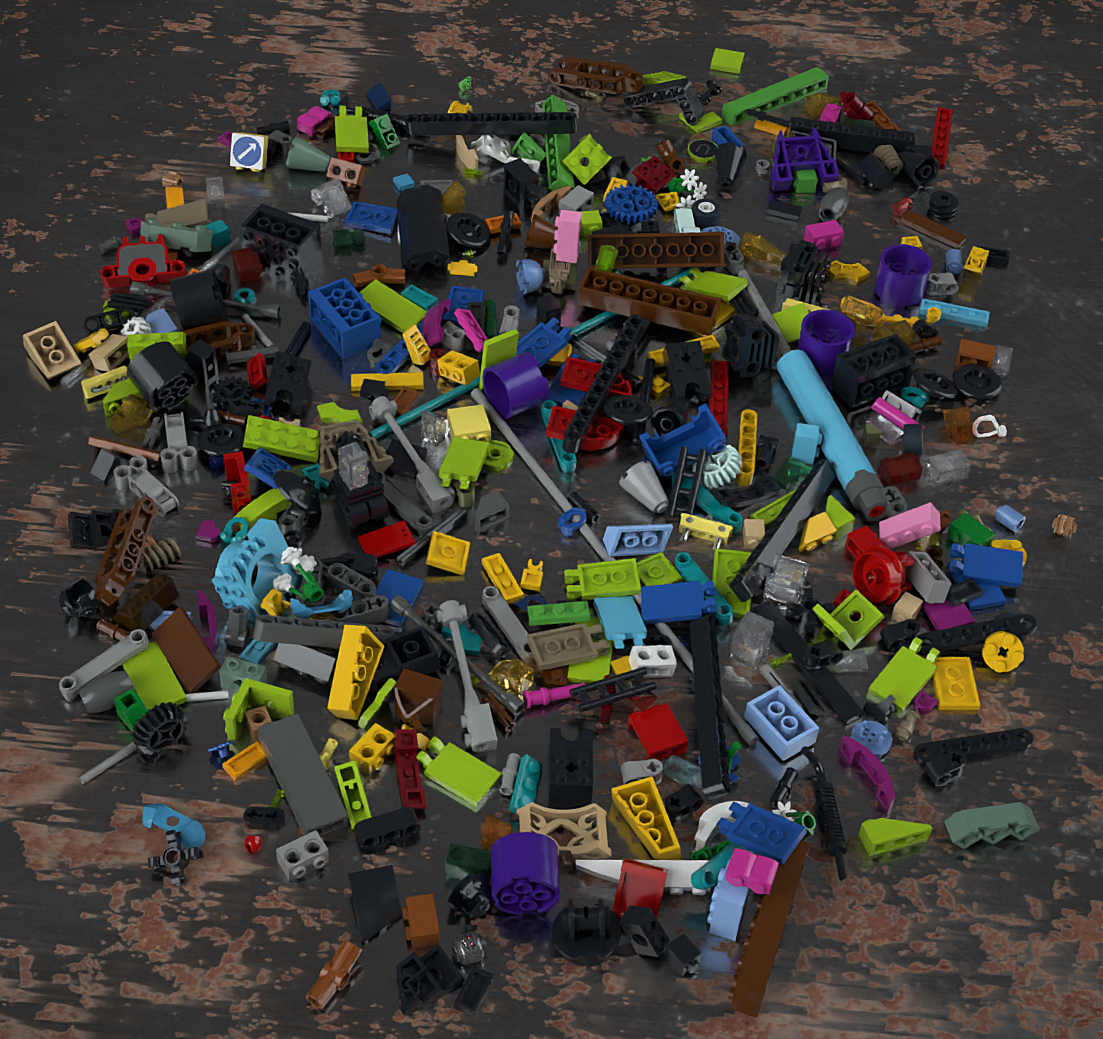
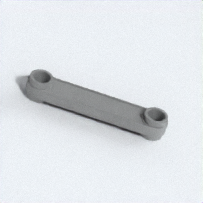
M494 586L484 588L482 592L483 605L492 615L522 661L526 664L536 662L527 641L528 632L498 589Z
M140 629L132 631L129 636L71 675L62 678L59 682L61 694L66 699L77 697L87 684L110 673L139 652L145 651L149 646L147 634Z

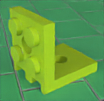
M591 134L583 136L579 140L580 143L561 161L583 185L612 158L603 150L599 143H596ZM582 157H586L589 161L586 167L580 163Z
M857 590L851 593L831 614L819 604L813 608V611L823 625L841 640L850 651L885 618ZM854 613L861 614V618L858 621L851 620Z
M245 678L238 692L236 691L233 694L230 708H226L223 715L228 741L233 740L234 744L237 743L246 726L245 712L252 708L265 706L269 716L277 719L295 715L293 691Z

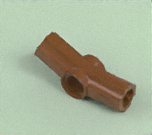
M376 264L372 266L371 270L352 274L355 288L368 286L375 279L384 285L387 283L405 284V269H389L382 264Z
M345 939L343 940L333 959L324 965L319 979L306 994V999L312 1006L317 1009H323L334 993L345 987L350 978V970L362 949Z

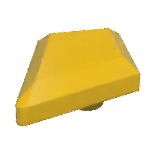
M677 192L656 195V199H658L665 212L677 208L676 204L680 203Z

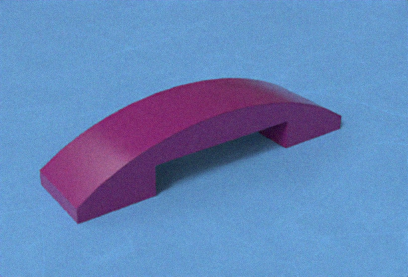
M449 299L429 308L425 314L423 332L424 340L428 347L441 341L443 338L444 329L440 324L442 315L449 311L451 303Z
M197 590L200 619L208 618L210 636L202 638L215 656L219 640L216 613L205 593Z
M848 736L842 737L839 750L851 765L859 762L878 786L877 799L888 812L891 811L895 801V791L887 770L879 759L861 743Z

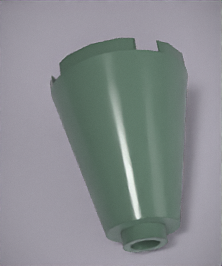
M296 136L292 142V145L295 146L288 153L286 167L327 172L331 157Z

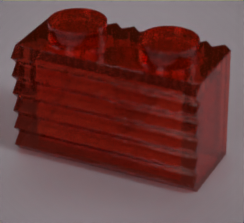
M252 247L232 250L233 264L240 283L261 280L260 274L263 273L261 263H259L257 252L254 253Z
M915 453L901 454L894 458L886 457L880 460L877 471L888 487L919 480L923 467L919 463L918 458H916Z

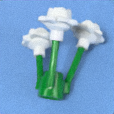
M288 547L282 552L281 564H292L296 574H302L307 583L303 586L304 591L301 593L291 585L292 576L285 573L273 580L274 589L282 594L292 592L301 597L305 602L308 600L311 602L319 601L324 591L312 574L314 566L317 565L314 557L300 556L302 554L301 548Z

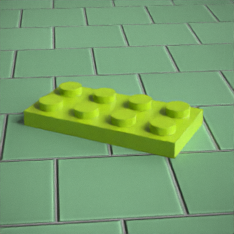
M248 415L243 447L255 450L261 447L269 453L317 463L321 431Z

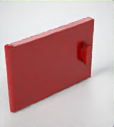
M405 520L358 536L364 553L375 555L377 558L416 544Z

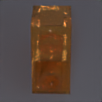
M969 406L943 409L946 429L956 445L974 442Z
M485 814V823L481 824V849L486 850V857H491V847L498 839L512 834L511 824L490 814Z

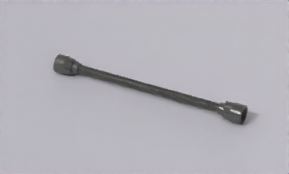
M133 281L131 284V295L145 297V295L152 294L173 298L172 291L152 289L148 284ZM223 299L226 307L259 311L266 317L276 319L280 315L281 307L277 304L266 303V305L259 306Z
M397 595L392 599L389 607L402 617L409 618L418 627L423 626L429 637L435 640L458 661L454 646L413 612L412 606L401 595ZM466 658L469 671L503 701L502 704L508 711L516 716L523 710L525 706L524 701L514 694L504 691Z

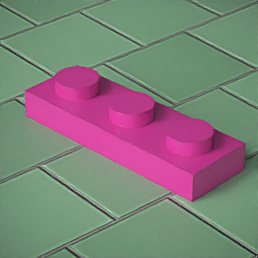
M458 308L454 312L458 323L466 331V336L474 344V349L479 353H483L484 341L488 340L470 310Z

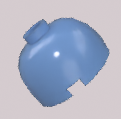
M532 259L518 260L516 267H519V272H516L520 290H524L523 294L537 291L543 284V278L546 277L544 268H541L540 264Z

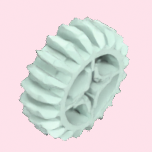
M725 445L722 451L706 456L700 485L704 488L712 489L713 487L718 488L720 485L724 486L727 482L730 483L731 479H736V474H739V469L742 468V460L738 451L731 445ZM697 462L692 465L693 472H695Z

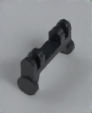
M711 79L706 82L709 90L704 95L697 93L703 105H707L712 101L710 95L717 96L722 92V87L715 84Z

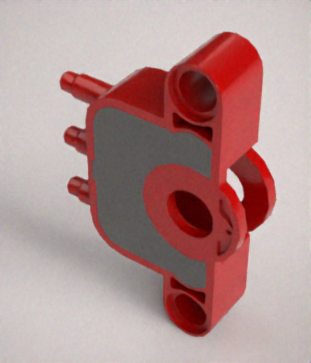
M162 234L157 235V242H146V237L142 235L140 236V243L129 244L128 237H123L122 246L117 250V265L104 266L99 272L103 285L107 288L130 287L133 281L145 283L149 287L154 288L158 283L168 284L173 278L187 275L183 261L170 260Z

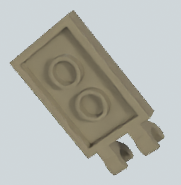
M206 199L157 212V215L152 213L145 215L146 221H148V218H156L163 224H172V222L177 221L188 228L196 227V225L205 226L210 224Z
M585 623L527 635V641L539 671L594 660L598 658V654L600 656L608 655L607 648H610L607 640L593 642V640L602 639L600 633L603 632L600 624L587 627Z

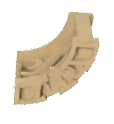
M531 802L516 810L520 821V832H534L548 836L551 831L562 826L577 835L570 840L567 847L559 846L555 839L548 836L558 846L559 866L561 867L572 866V862H576V860H604L611 857L605 818L607 812L595 803L577 809L556 810ZM593 821H596L597 827L590 830ZM597 834L598 840H595L593 836Z

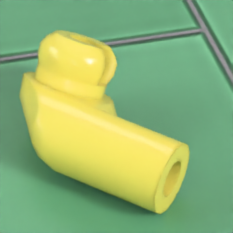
M332 738L328 739L324 749L319 754L326 770L330 767L329 761L338 745V742Z

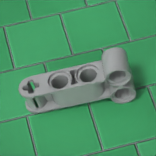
M183 411L181 414H164L168 448L164 449L160 454L163 471L165 473H175L181 467L186 471L195 470L198 467L197 451L194 447L187 446Z
M143 456L132 457L129 461V466L120 465L114 469L117 489L123 491L131 489L140 498L144 496L152 498L156 503V512L161 517H164L171 509L180 506L176 496L148 472L147 462Z

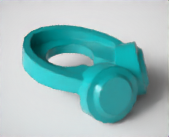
M326 90L322 92L320 103L323 106H328L329 104L338 106V103L341 101L340 93L336 90Z
M241 288L234 293L235 302L255 304L257 301L254 292L249 288ZM243 292L249 294L246 300L239 295Z
M906 387L901 391V397L905 401L912 402L916 408H921L930 400V396L917 387ZM911 393L917 394V396L909 397L907 395Z
M242 517L232 518L226 524L224 532H221L220 538L230 544L243 540L249 530L247 521ZM235 523H241V531L237 532L236 536L232 538V526Z

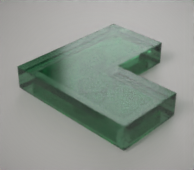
M788 456L772 478L781 488L787 490L795 479L802 482L812 467Z

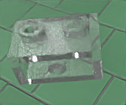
M357 442L338 448L340 476L348 488L353 490L368 484L369 469L367 462L369 458L366 451H362Z
M962 450L950 451L928 457L925 471L933 484L939 485L968 478L971 463Z

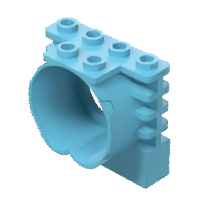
M262 518L246 534L249 538L248 541L232 542L224 549L217 564L215 577L212 579L215 590L219 593L227 609L230 610L231 607L243 606L248 610L247 624L251 627H255L258 615H269L264 608H261V603L271 589H274L273 580L277 576L288 573L292 576L291 585L296 590L303 580L302 574L297 575L292 564H281L282 552L288 548V545L276 521ZM257 563L258 573L255 584L252 588L251 577L255 564ZM283 593V600L286 601L285 595L292 596L293 593Z

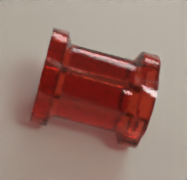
M904 197L900 202L892 204V212L896 216H901L905 211L912 210L913 202L909 197Z

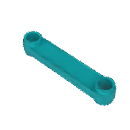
M552 400L543 402L541 407V415L546 428L552 408L557 406L556 402ZM550 437L561 469L564 472L574 471L577 465L575 453L565 452L562 448L563 440Z
M674 472V474H673V476H672V486H673V483H674V478H675V473H676V472ZM682 477L680 487L691 489L693 479ZM700 485L696 505L715 520L732 526V533H738L743 525L742 515L730 507L720 505L714 496Z
M681 552L676 555L675 567L686 582L700 581L701 585H703L705 582L710 581L688 553ZM715 588V596L704 597L706 599L714 598L716 604L715 619L720 625H729L733 621V609Z
M732 842L692 873L691 883L693 887L704 890L714 886L718 882L721 867L726 868L734 849H743L753 854L755 852Z

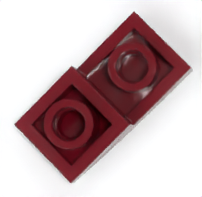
M615 684L606 687L610 695L616 693ZM612 703L599 707L600 722L609 721V714L613 711Z

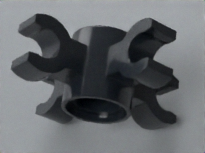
M804 588L802 604L787 602L785 617L799 616L806 623L807 633H815L817 615L813 608L817 604L820 605L816 598H813L812 588ZM834 603L820 605L829 614L835 610Z
M176 830L167 831L166 839L169 847L164 850L162 856L148 858L149 868L154 867V869H160L165 866L171 867V884L183 886L186 885L184 869L189 865L190 860L204 858V850L198 847L189 848L188 850L181 849V832H176ZM178 854V860L174 863V857Z

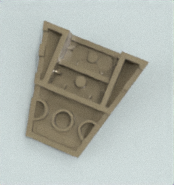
M358 420L321 426L320 477L329 482L334 477L333 470L354 464L341 458L337 454L338 450L334 445L338 437L345 430L352 434L357 433L362 438V443L366 448L365 453L356 463L370 459L376 471L384 472L394 462L393 457L386 454V450L377 444V440L374 437L369 436V432Z

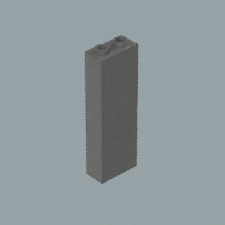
M299 714L286 716L281 720L272 723L268 722L258 727V740L303 835L316 830L321 837L346 828L348 826V814Z

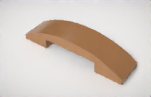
M571 187L559 188L543 197L535 206L532 218L534 214L543 218L555 206H558L560 199L564 198L571 191Z

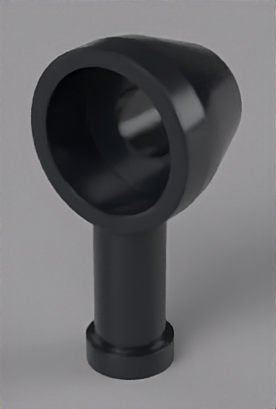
M217 409L205 410L204 417L189 416L187 422L190 426L197 424L210 426L222 424V419Z

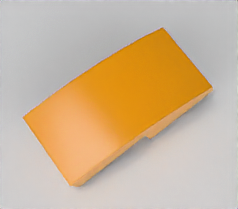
M165 188L167 209L184 204L183 188Z

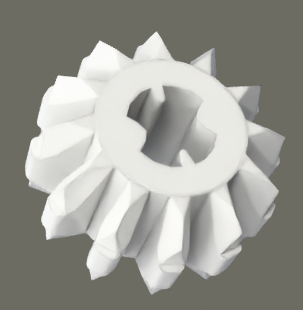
M135 316L132 320L128 319V323L123 324L124 328L121 330L122 336L128 337L130 334L152 333L150 324L144 318H137Z

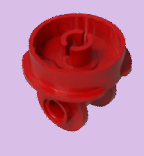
M875 546L868 549L854 563L853 581L856 590L871 603L887 605L895 602L901 593L912 589V583L906 581V567L913 565L914 559L907 556L904 552L892 551L884 546Z

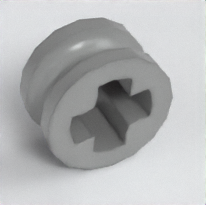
M765 159L757 160L755 171L759 174H767L770 162Z

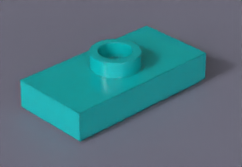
M412 284L400 293L401 296L425 311L438 304V298Z

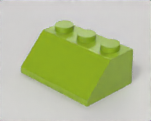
M169 332L128 335L127 347L130 362L146 347L163 341L172 343L185 360L186 333Z

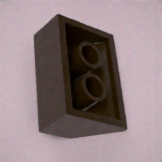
M157 573L115 614L110 622L120 624L124 629L131 632L137 629L145 631L179 597L173 578Z

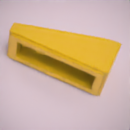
M412 324L403 333V337L413 364L424 365L433 355L417 326Z

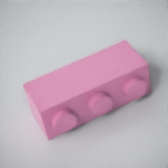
M561 210L560 216L556 217L555 226L558 227L554 240H557V243L554 245L556 261L577 263L582 212Z
M931 502L879 522L880 540L889 549L941 531L940 513Z

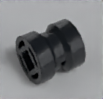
M297 530L287 531L283 537L288 547L301 548V553H303L302 534Z

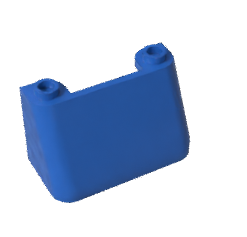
M707 404L698 407L699 413L696 417L694 415L691 416V422L659 437L658 433L651 437L648 432L639 436L646 456L660 476L667 477L676 472L681 446L688 447V453L698 455L700 449L707 450L706 456L722 451L727 443L726 436ZM686 460L685 467L694 463V461Z

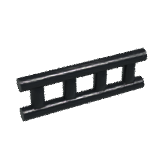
M681 446L667 517L674 518L675 512L694 515L707 450L700 449L699 455L688 453V447ZM686 460L697 462L695 472L684 470ZM682 477L693 479L691 489L680 487ZM678 495L690 496L688 506L677 505Z
M644 666L572 688L569 692L571 697L579 695L583 702L578 705L579 711L585 712L655 690L657 686L654 681L646 682L643 675L647 674V669ZM635 678L639 686L629 689L624 681ZM616 684L621 692L610 695L606 687ZM598 690L602 698L591 701L587 693Z

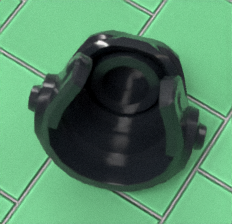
M79 577L70 583L71 586L61 592L59 604L66 615L81 618L84 616L91 617L98 613L100 603L94 597V589L84 578Z
M473 871L453 889L447 900V905L455 911L459 908L463 909L465 914L471 918L484 915L493 903L491 886L487 883L486 875L480 871Z

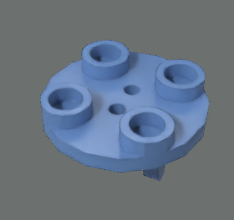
M864 720L857 723L853 727L850 738L869 749L878 759L889 751L892 744L890 731L887 727L875 721Z

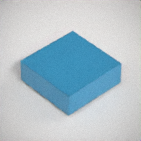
M408 173L393 177V183L399 191L415 187V183Z

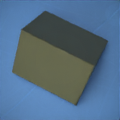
M866 423L864 428V447L879 445L882 435L880 429L869 423Z

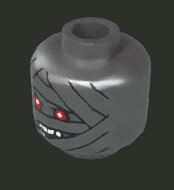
M473 931L456 937L454 944L451 945L454 959L457 963L461 962L462 965H469L482 960L484 950L487 949L484 937H479Z

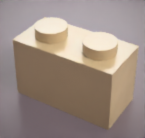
M112 334L89 353L95 369L108 372L123 362L129 356L127 347L128 337Z

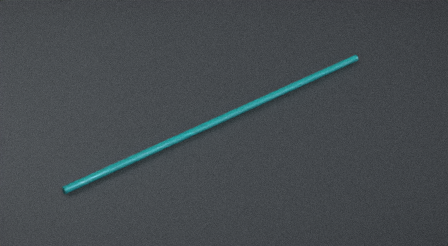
M694 267L660 284L673 287L681 283L679 281L681 277L687 276L690 278L694 276V274L689 273ZM695 267V268H698V269L702 272V271H704V270H706V269H708V268H710V267ZM605 311L572 328L571 333L577 336L618 314ZM480 376L467 385L462 384L396 418L395 421L400 427L479 386ZM386 423L370 431L369 436L377 439L393 430Z

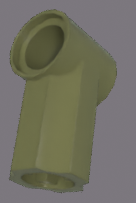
M452 479L451 482L458 496V504L465 508L472 507L475 503V486L470 483L468 490L460 489L461 481Z

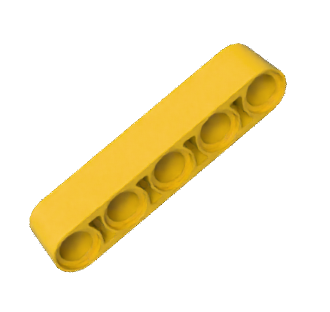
M750 409L742 411L739 423L737 451L742 460V468L739 469L740 473L736 474V482L740 486L752 484L755 469L757 413Z

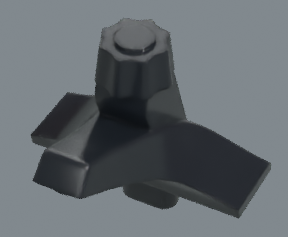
M890 694L877 704L866 702L863 710L867 714L866 718L868 721L879 722L886 726V715L895 711L893 704L896 700L895 697Z

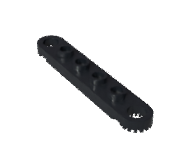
M1022 614L920 634L917 638L922 641L926 639L932 642L930 646H922L920 650L921 653L929 654L933 647L942 652L984 644L989 635L998 631L1012 633L1017 637L1030 635L1036 630L1037 622L1032 615ZM1028 621L1032 626L1024 628L1021 626V623Z
M1018 728L921 743L915 747L913 759L916 760L915 762H919L920 765H925L931 759L938 758L952 750L963 752L966 759L1015 752V750L1020 749L1026 750L1033 742V735L1027 729ZM1017 736H1025V739L1028 741L1022 742L1018 740ZM922 750V752H927V754H929V757L921 756L919 754V751L921 752Z

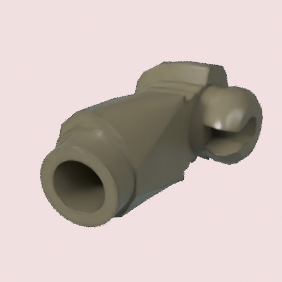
M840 177L838 181L824 183L823 192L827 193L837 187L847 190L848 181Z
M910 710L906 712L907 717L896 728L895 736L898 739L907 741L911 737L917 721H920V716L916 711Z

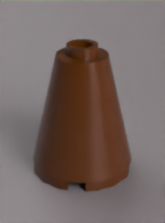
M534 214L524 246L553 249V244L557 243L554 237L558 227Z

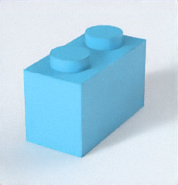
M797 423L791 462L813 465L814 457L818 458L819 447L817 445H821L822 434H819V426Z

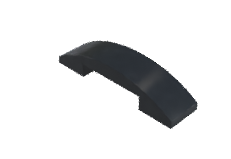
M771 476L756 479L754 485L729 490L727 486L711 489L710 493L722 506L743 507L765 500L780 491L781 488Z

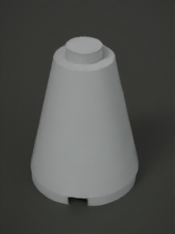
M642 461L635 464L626 472L628 475L625 479L623 476L619 481L620 486L653 513H662L668 508L669 501L649 461L647 463Z

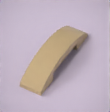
M456 135V150L459 158L472 171L478 172V157L475 149L468 150L465 144L466 135Z

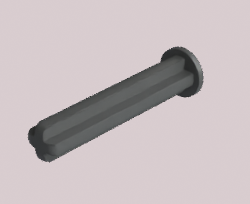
M277 346L234 353L225 352V360L227 366H229V364L249 361L258 353L264 355L265 359L273 358L279 349Z

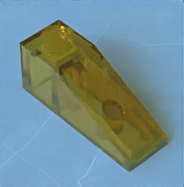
M745 231L739 241L738 247L746 259L781 268V262L787 256L783 251L757 234Z

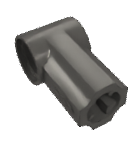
M231 607L229 610V623L224 639L225 644L247 647L250 631L247 630L248 610L245 607Z

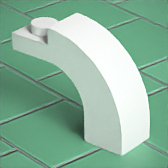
M728 801L714 805L704 812L700 817L698 831L694 838L697 841L695 850L698 851L709 845L713 837L719 833L721 827L717 826V822L721 817L735 823L736 819L731 817L733 811L729 810L733 802H737L744 807H747L749 803Z

